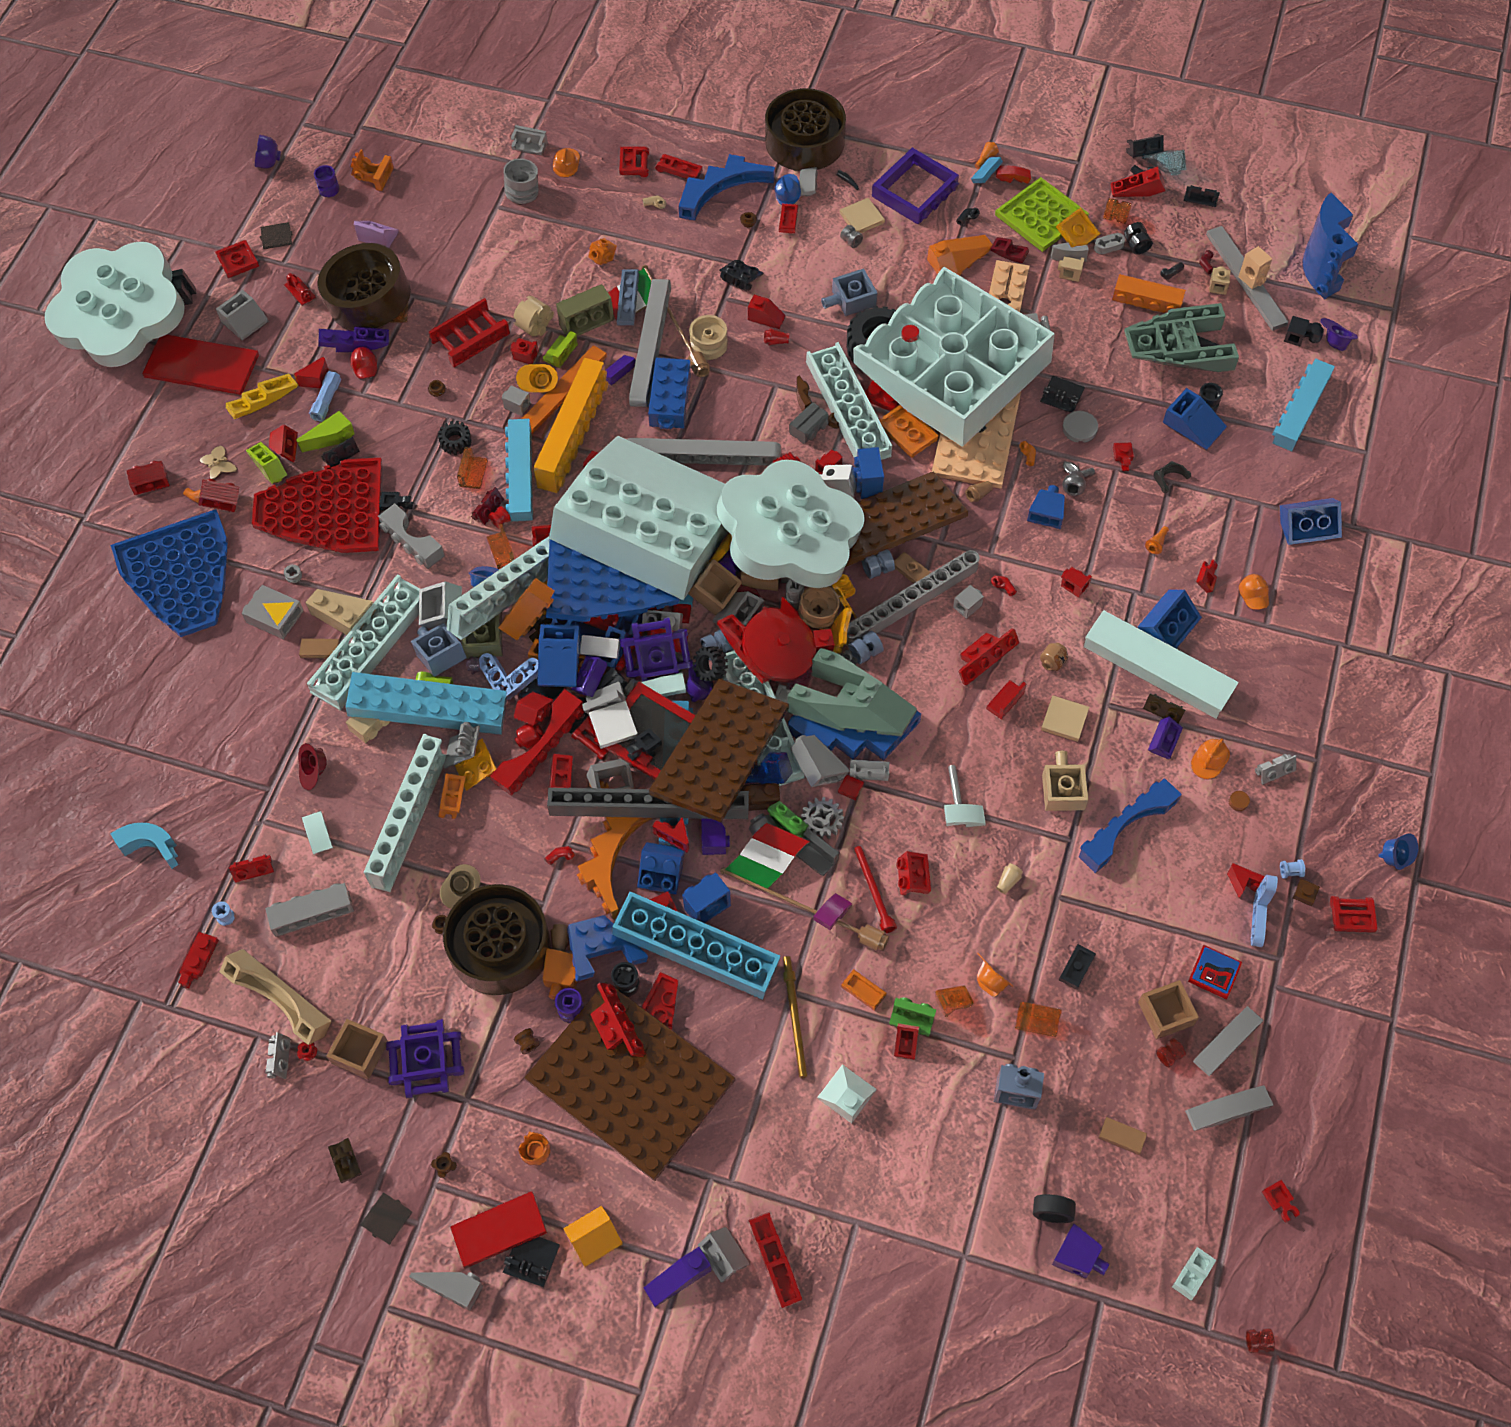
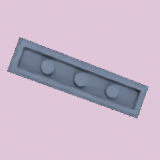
M639 269L622 270L617 326L634 325Z

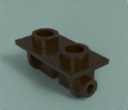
M1151 693L1143 707L1144 710L1161 718L1170 717L1178 724L1186 711L1183 709V706L1172 702L1169 703L1166 699Z

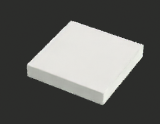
M626 701L589 712L601 749L638 736Z

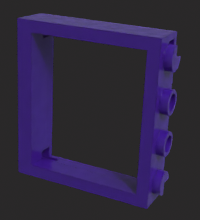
M912 147L872 185V197L919 225L924 219H927L933 210L935 211L942 201L948 198L949 194L956 191L959 185V175ZM914 164L945 182L919 208L888 190Z

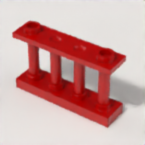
M485 298L428 331L432 344L440 341L449 351V361L454 368L510 334L509 324L505 319L497 322L488 313L489 309ZM483 316L491 327L483 331L474 320ZM468 324L478 335L469 339L460 328ZM453 332L463 342V344L456 348L446 338Z

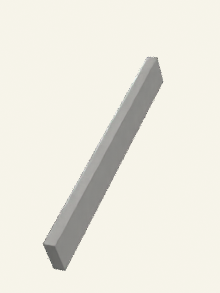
M1220 226L1208 230L1207 237L1270 329L1273 331L1287 326L1288 320L1265 287L1261 285L1251 289L1238 277L1244 257L1225 229Z

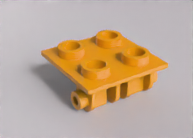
M842 574L832 587L843 606L851 608L847 598L853 596L856 589L851 580H849L848 575Z
M483 738L477 741L474 757L455 765L458 774L465 776L464 788L466 791L486 777H490L496 770V766Z

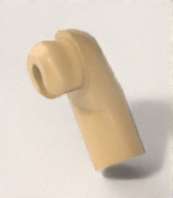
M657 195L643 198L644 207L653 205L663 209L666 207V201Z

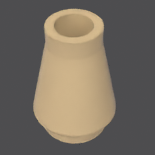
M1011 863L1005 866L996 889L1006 895L1022 878L1023 871Z

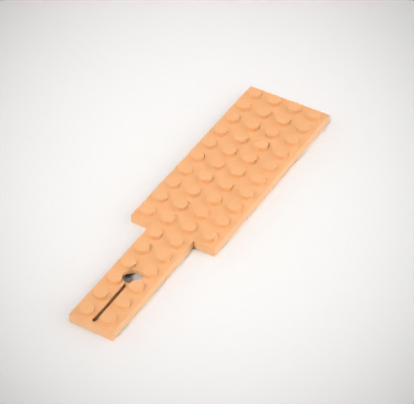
M996 260L989 294L997 299H1009L1011 303L1008 305L1020 312L1029 266ZM1021 391L985 425L987 427L986 430L981 433L978 432L963 447L940 433L932 472H935L939 478L972 484L989 481L994 488L1002 489Z

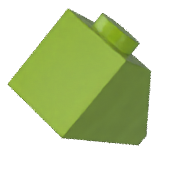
M338 411L296 439L300 451L307 452L341 444L346 439L351 438L355 432L352 423Z
M262 442L246 450L247 454L271 484L278 483L283 480V477L287 476L279 458Z

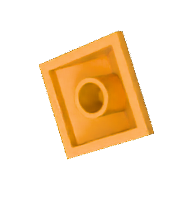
M602 1206L563 1228L584 1267L623 1245L613 1223Z

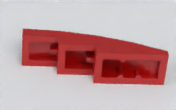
M733 614L717 621V625L748 669L762 684L769 681L770 679L759 674L745 657L742 647V636L745 626Z
M767 1212L749 1219L750 1227L781 1308L801 1301L800 1291L770 1213Z

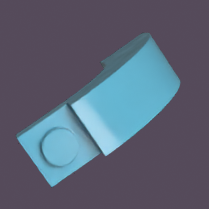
M133 823L110 833L124 856L142 847H154L161 852L171 869L179 865L175 859L178 855L174 850V847L177 845L170 835L157 825Z

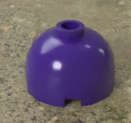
M259 135L254 166L263 169L271 168L275 165L276 160L280 161L281 151H278V145L274 139L265 135Z

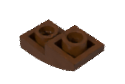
M799 375L796 380V395L799 407L803 412L812 401L808 396L809 385Z

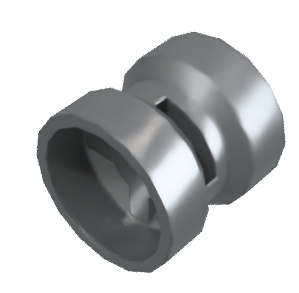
M847 225L841 231V239L847 241L851 248H856L861 244L863 235L858 231L856 232L852 225Z

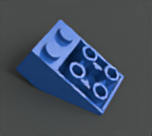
M1188 388L1168 407L1163 419L1164 424L1206 450L1227 428L1225 423L1204 399Z
M541 624L538 654V686L576 687L581 644L579 626Z

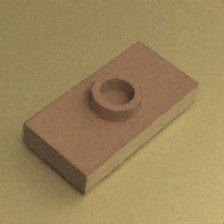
M905 552L894 560L895 569L912 583H916L931 573Z

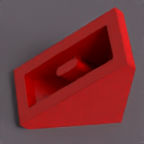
M321 357L293 374L298 386L321 389L322 382L329 369L325 358Z
M898 1023L894 1051L895 1057L915 1060L919 1034L918 1026Z

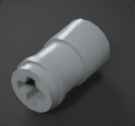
M790 579L786 584V600L797 610L799 609L801 595L804 592V585Z

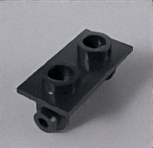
M1191 185L1187 186L1183 201L1216 207L1220 192L1206 188L1205 191H1202L1201 187Z
M351 437L331 450L323 452L321 458L327 465L333 467L340 464V461L357 454L360 450L354 438Z

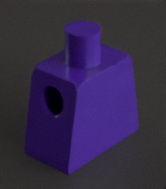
M1073 1224L1052 1263L1057 1268L1083 1278H1087L1092 1269L1104 1276L1109 1267L1108 1262L1098 1257L1103 1247L1076 1224Z

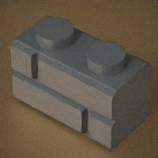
M814 402L811 403L789 424L790 435L797 438L803 444L809 440L812 441L820 429L824 430L827 427V411L820 408Z

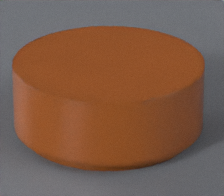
M1235 791L1229 798V805L1235 811H1244L1250 803L1249 796L1243 791Z

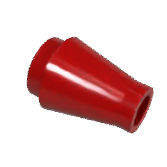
M770 328L764 332V344H768V346L789 343V333Z

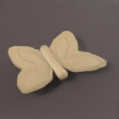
M223 446L216 447L212 450L211 454L205 455L200 459L203 464L211 468V479H215L221 472L231 473L237 470L235 465L225 462L227 458L224 457L225 449Z

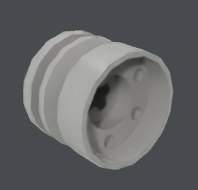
M519 158L506 163L503 172L506 197L518 204H526L535 200L539 193L537 166L530 160Z

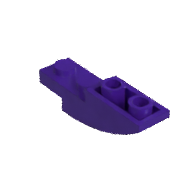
M354 327V331L319 329L318 346L336 348V352H353L358 347L375 350L389 345L388 329Z

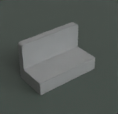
M616 682L595 691L593 697L586 696L587 702L582 705L584 711L589 714V712L626 701L621 683Z
M726 1227L709 1233L698 1244V1247L701 1248L721 1283L727 1281L736 1271L749 1265L747 1258Z

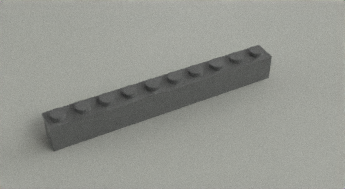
M548 789L547 807L549 816L711 819L649 795V789ZM749 791L739 792L724 819H748Z

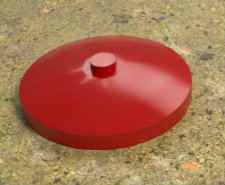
M783 609L763 610L756 614L744 629L742 647L749 664L762 676L774 681L787 682L801 677L812 666V659L816 655L814 635L809 626L796 614Z

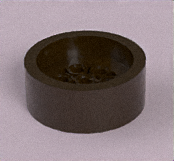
M800 88L782 93L769 104L765 113V146L768 154L779 165L795 171L817 167V170L831 165L841 156L844 150L845 110L835 97L821 90Z
M377 243L356 244L337 252L324 264L317 281L319 293L334 321L350 330H354V327L379 328L391 322L405 309L411 293L409 281L397 255L390 248Z
M492 884L470 891L452 907L443 928L444 948L458 978L469 988L488 995L514 993L531 984L543 971L546 950L551 948L549 930L539 904L525 891L510 885ZM503 915L509 916L506 920L499 919ZM482 919H488L484 924L479 923ZM516 929L521 930V932L517 935L512 934V932ZM495 933L501 934L498 938H491ZM474 937H480L477 942H471ZM507 948H513L512 952L510 953H504V950ZM488 951L493 952L489 957L483 956Z

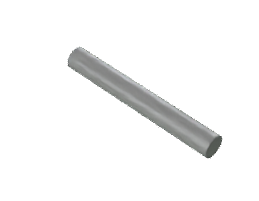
M951 765L948 767L954 804H962L956 766Z

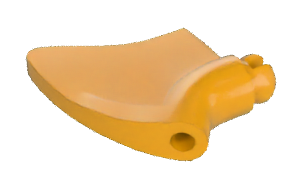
M845 608L831 626L835 644L833 652L840 654L843 645L847 643V631L852 608Z

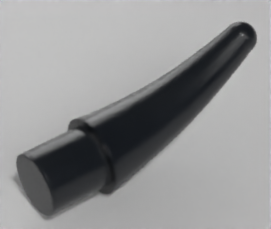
M838 170L836 176L852 185L856 190H859L856 182L846 172Z

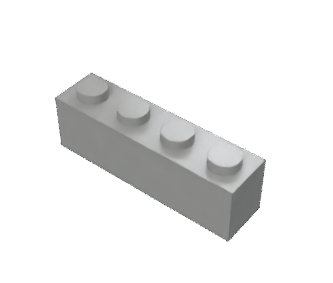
M336 883L331 885L330 888L314 890L308 895L295 896L289 901L277 902L272 904L271 907L265 908L270 930L275 937L354 912L349 890L345 883Z

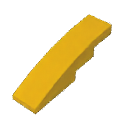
M290 374L259 382L258 388L243 392L240 399L227 402L226 409L234 419H237L277 401L297 388L298 384Z

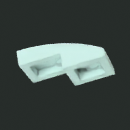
M944 805L946 826L965 824L966 827L986 825L984 810L981 805Z
M322 812L302 817L313 854L332 849L333 846Z
M1197 1247L1172 1288L1189 1300H1192L1208 1276L1216 1259Z

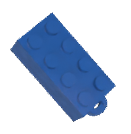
M655 359L648 412L650 427L684 429L691 378L690 360Z

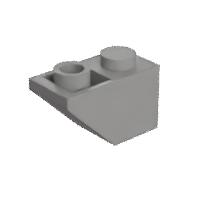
M648 610L646 613H643L642 624L663 621L664 618L670 617L671 628L673 631L682 629L683 613Z

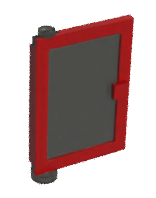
M632 679L625 687L624 696L627 697L625 700L637 734L640 735L650 728L662 740V745L647 755L642 752L634 761L627 756L629 754L627 748L635 744L634 738L605 747V749L653 779H656L696 715L643 683ZM596 736V738L594 739V742L599 745V742H598V739H597V736Z

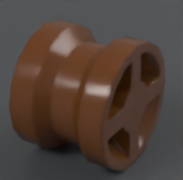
M531 1028L521 1031L514 1037V1042L520 1045L522 1054H528L540 1045L538 1038H534V1032Z

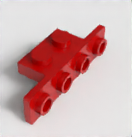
M1011 628L1000 638L986 633L960 653L961 659L967 662L958 671L964 685L967 686L1019 644L1016 630Z
M599 983L597 987L605 1003L590 1015L607 1050L615 1049L624 1041L631 1056L643 1057L646 1055L643 1043L634 1031V1025L629 1020L626 1009L617 996V990L611 984Z

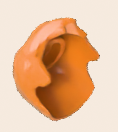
M529 1131L528 1135L524 1136V1142L520 1144L518 1151L521 1159L526 1164L539 1166L549 1158L550 1144L544 1135Z

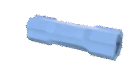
M331 371L326 373L318 397L309 412L310 418L313 420L324 421L332 397L341 382L338 373Z

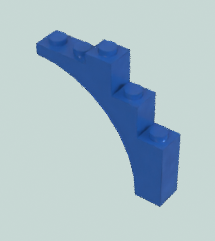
M729 154L725 168L708 166L704 180L688 177L678 206L679 218L696 220L699 211L706 202L716 194L733 186L756 182L774 183L775 167L745 162V157Z

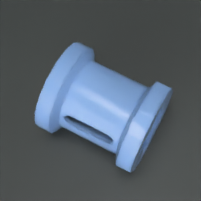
M1300 859L1297 862H1280L1282 878L1286 879L1288 876L1304 877V861Z
M218 902L212 907V915L220 925L225 926L233 923L235 914L226 902Z

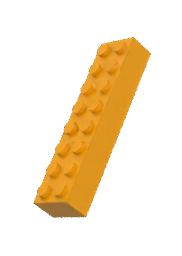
M588 358L583 359L533 467L537 488L558 493L560 487L564 486L565 476L571 470V462L573 459H576L577 449L579 445L583 444L584 434L590 428L591 418L595 417L596 407L601 404L602 394L608 388V381H606L607 371L605 370L604 362Z

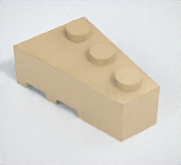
M317 589L305 603L311 615L347 635L372 606L373 601Z

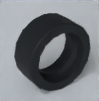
M1042 1194L1034 1197L1033 1216L1035 1218L1051 1223H1071L1075 1220L1076 1203L1074 1200L1051 1194Z

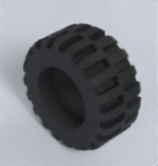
M878 306L873 307V309L867 308L851 319L847 329L846 348L848 356L853 363V348L860 344L865 345L866 339L879 325H888L896 311L895 309L890 310L884 306L883 308H878Z

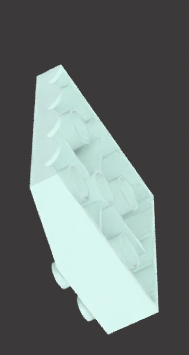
M943 267L933 284L926 283L915 294L911 304L905 303L894 312L888 325H879L871 333L865 345L860 344L853 348L854 364L909 413L963 447L1051 363L1055 333L946 267ZM904 326H917L919 338L914 342L904 341L901 337V331Z
M617 436L587 463L555 505L549 539L684 600L728 533L717 516V504L725 483Z

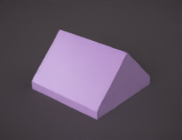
M354 221L358 240L365 243H377L389 248L399 232L398 229L372 221Z

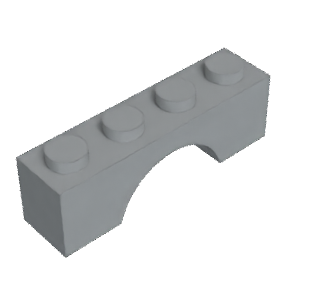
M395 503L378 516L380 528L385 533L388 532L395 543H400L407 554H412L419 565L423 564L429 569L445 556L442 546L430 535L417 538L406 533L409 526L407 514Z

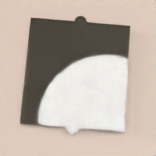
M289 222L260 227V239L262 240L263 249L292 245L291 236L293 233Z
M383 1192L360 1225L371 1232L374 1238L378 1237L390 1245L413 1212L400 1204L399 1200H394Z

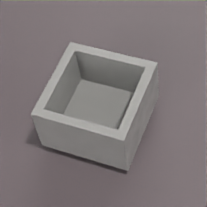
M445 581L419 589V625L431 629L442 623L447 626L449 604L462 596V587Z

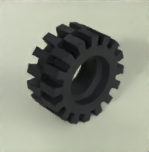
M450 421L449 425L447 423L444 424L445 428L443 426L440 427L441 431H438V439L444 452L447 451L448 454L453 452L454 455H457V452L462 454L463 449L467 451V447L471 446L470 431L463 422L459 424V421H456L453 424V421ZM453 435L461 436L460 439L455 441L448 440Z
M710 646L696 651L697 655L693 657L696 662H693V665H696L694 672H698L696 676L700 677V680L715 681L722 679L723 675H726L727 671L725 669H728V665H725V662H728V659L724 658L727 655L722 653L723 650L721 648ZM709 658L712 661V669L709 667Z

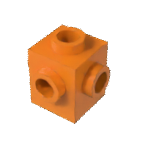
M605 238L594 241L589 247L588 257L596 264L603 265L613 261L617 246Z

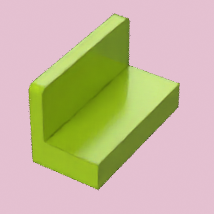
M570 331L566 337L559 335L543 356V361L561 368L578 345L576 333Z

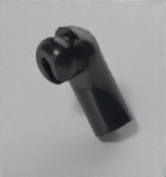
M978 208L965 209L957 218V224L963 225L966 220L976 219L980 214V210Z
M1179 262L1169 270L1163 268L1160 275L1166 280L1170 279L1184 269V264Z

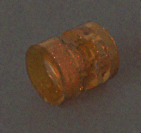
M1109 198L1103 219L1110 221L1116 219V222L1126 224L1132 203L1125 201L1119 203L1117 199Z

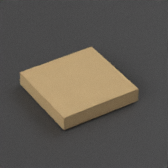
M869 198L840 209V215L848 225H852L856 229V232L863 233L885 223V219Z
M1052 695L1041 730L1078 742L1089 707Z

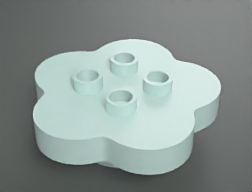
M134 242L116 251L94 248L76 254L65 265L61 275L62 289L47 306L45 324L63 346L77 350L85 349L98 364L106 367H118L134 360L152 339L162 337L174 330L183 318L184 302L171 283L172 269L170 264L155 245L148 242Z
M795 460L774 462L760 475H740L730 479L724 485L717 504L718 519L723 527L732 535L730 553L739 569L754 578L774 580L788 577L801 585L812 588L828 587L840 579L849 559V549L856 543L864 524L863 510L855 499L842 491L829 488L818 472L812 467Z

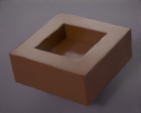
M1300 879L1292 898L1312 907L1320 886Z

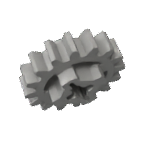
M825 797L822 798V801H819L817 798H815L814 803L809 801L808 808L803 807L804 814H801V819L808 825L807 829L816 835H820L821 839H823L824 835L830 839L831 833L837 835V829H842L844 816H842L843 809H839V803L833 805V799L826 802Z

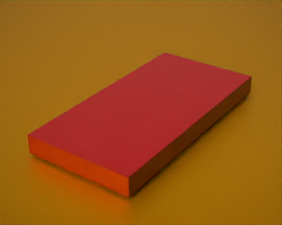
M532 1191L450 1226L462 1265L465 1269L547 1233Z

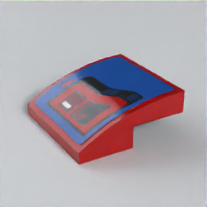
M1203 945L1188 982L1227 1000L1242 962Z

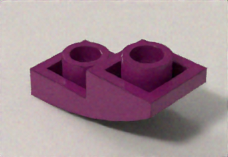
M835 893L816 912L813 920L831 930L836 922L847 913L852 903Z

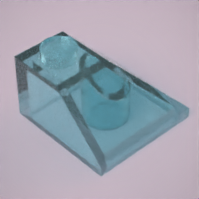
M1170 150L1142 156V159L1155 167H1159L1165 173H1171V175L1181 174L1182 170H1186L1185 150Z

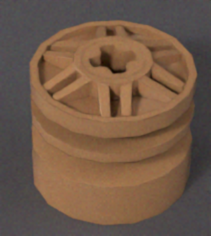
M808 587L801 595L798 613L799 617L809 626L811 631L831 629L839 610L840 600L837 593L830 587Z

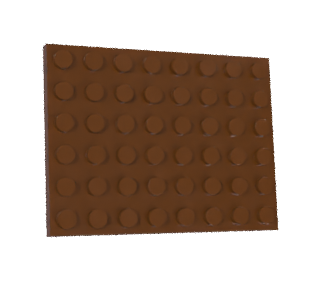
M598 990L524 1078L655 1182L736 1079L618 990L617 996L624 1005L629 1020L634 1025L637 1037L643 1043L646 1055L643 1057L631 1056L624 1041L615 1049L607 1050L590 1015L605 1003Z

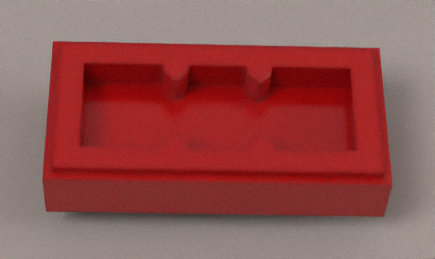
M782 203L779 232L795 234L799 205Z

